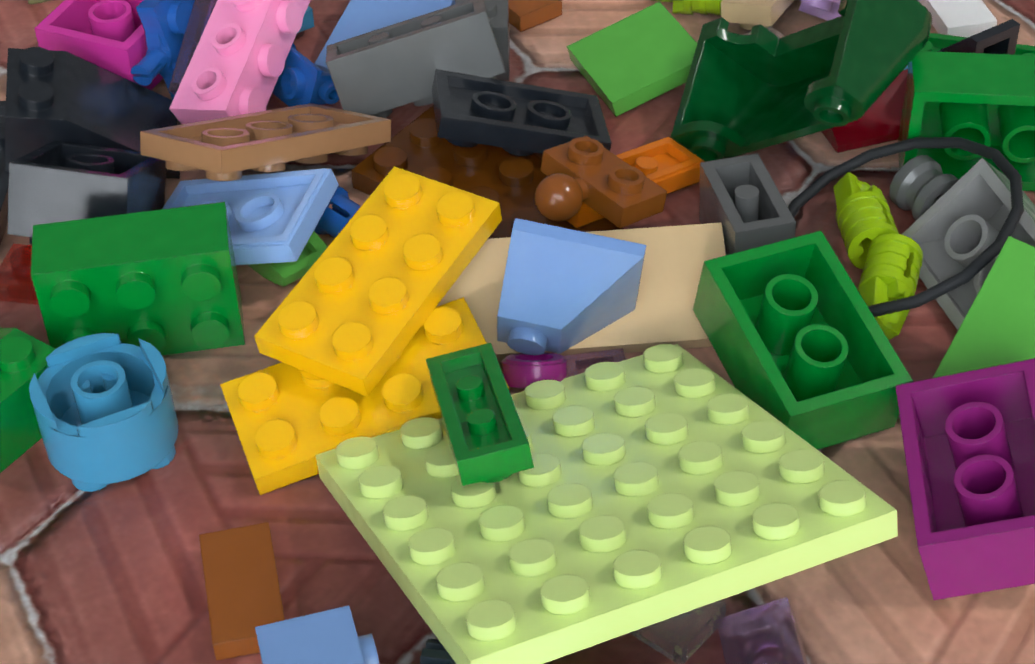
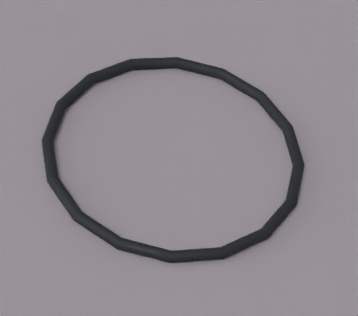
M915 137L873 148L826 171L791 201L788 208L792 216L795 217L802 206L836 178L871 160L917 148H959L991 159L1010 180L1012 207L996 240L963 271L915 296L868 306L874 317L917 308L968 283L1000 253L1008 236H1011L1024 212L1022 177L999 150L962 137Z

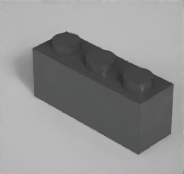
M484 0L464 1L327 45L326 65L343 110L382 118L389 116L393 112V108L412 102L415 106L432 104V85L436 69L496 79L497 75L506 73Z

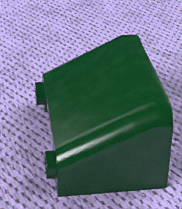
M841 0L838 13L841 16L781 38L761 24L752 27L751 35H741L727 31L729 22L722 17L705 23L701 29L670 138L704 160V162L736 157L853 122L867 112L926 45L933 21L932 15L917 0Z

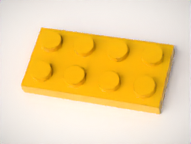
M394 166L254 335L259 353L368 397L502 221L500 203Z
M464 297L437 306L368 397L283 362L220 384L259 494L263 495L319 474L316 454L336 449L341 442L354 437L372 438L400 430L404 423L415 418H442L430 380L426 359L487 344Z

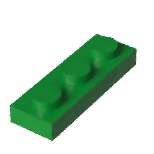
M487 343L426 359L430 380L462 486L477 482H499L507 479L513 473L534 468L528 439L492 344Z

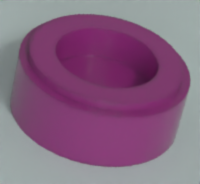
M544 353L541 355L511 354L502 360V373L508 386L514 388H526L531 383L541 380L561 382L564 378H567V359L555 353Z

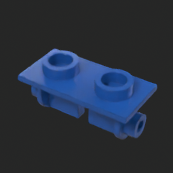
M293 43L286 58L284 70L278 77L272 93L289 107L309 103L331 105L338 102L339 97L330 73L323 72V70L298 52Z

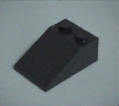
M41 47L26 49L8 48L5 108V172H9V162L53 141L141 152L140 131L177 125V118L169 109L173 100L66 51H52ZM166 168V178L180 179V171Z

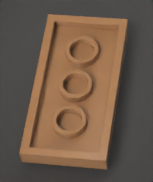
M309 103L140 131L141 155L164 160L165 167L169 170L192 171L201 169L205 170V177L209 180L233 181L242 178L243 170L279 172L286 169V162L289 161L318 164L327 162L328 154L330 153L347 156L367 154L368 146L391 142V119Z

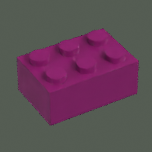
M1035 358L896 385L917 546L933 600L1035 584Z

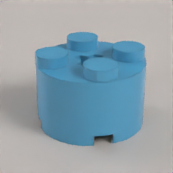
M98 333L83 336L56 348L46 357L48 367L43 371L38 380L35 373L29 385L30 398L48 459L57 471L70 478L73 485L81 491H98L108 484L133 479L151 469L162 468L174 459L176 454L174 444L178 436L177 415L165 361L156 347L149 342L139 339L140 346L121 343L119 334Z

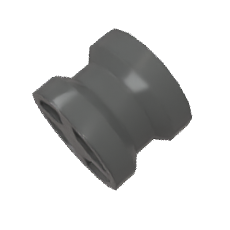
M920 155L909 160L896 173L890 185L889 196L891 201L902 210L912 211L913 219L916 221L959 179L952 174H943L941 165L928 155Z

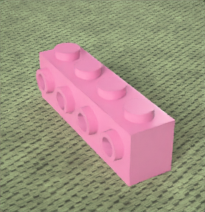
M217 0L169 108L179 122L187 124L266 111L268 101L278 77L284 70L286 58L297 32L301 29L303 17L311 0Z

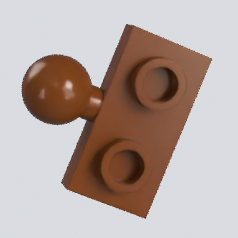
M588 136L579 137L543 151L540 171L547 176L538 184L534 199L541 215L551 221L562 222L571 219L580 210L582 202L618 228H623L661 213L664 210L667 191L647 178L642 171L630 166L608 151L595 139Z

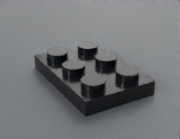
M437 69L435 71L432 97L437 137L445 138L456 146L475 147L478 144L502 147L503 150L513 155L530 156L534 152L543 154L544 150L570 142L575 138L588 136L599 141L604 148L610 151L612 142L598 97L595 95Z

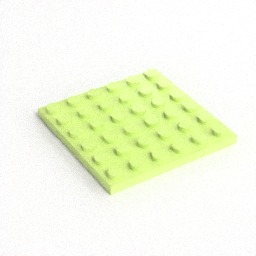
M678 344L654 345L647 348L643 355L620 362L595 363L586 368L584 373L564 378L561 382L556 380L536 381L528 385L525 391L512 394V400L529 442L534 468L513 473L507 479L499 482H477L462 486L442 418H415L404 423L400 430L372 438H350L341 442L336 449L316 454L321 481L456 664H544L898 536L897 510Z

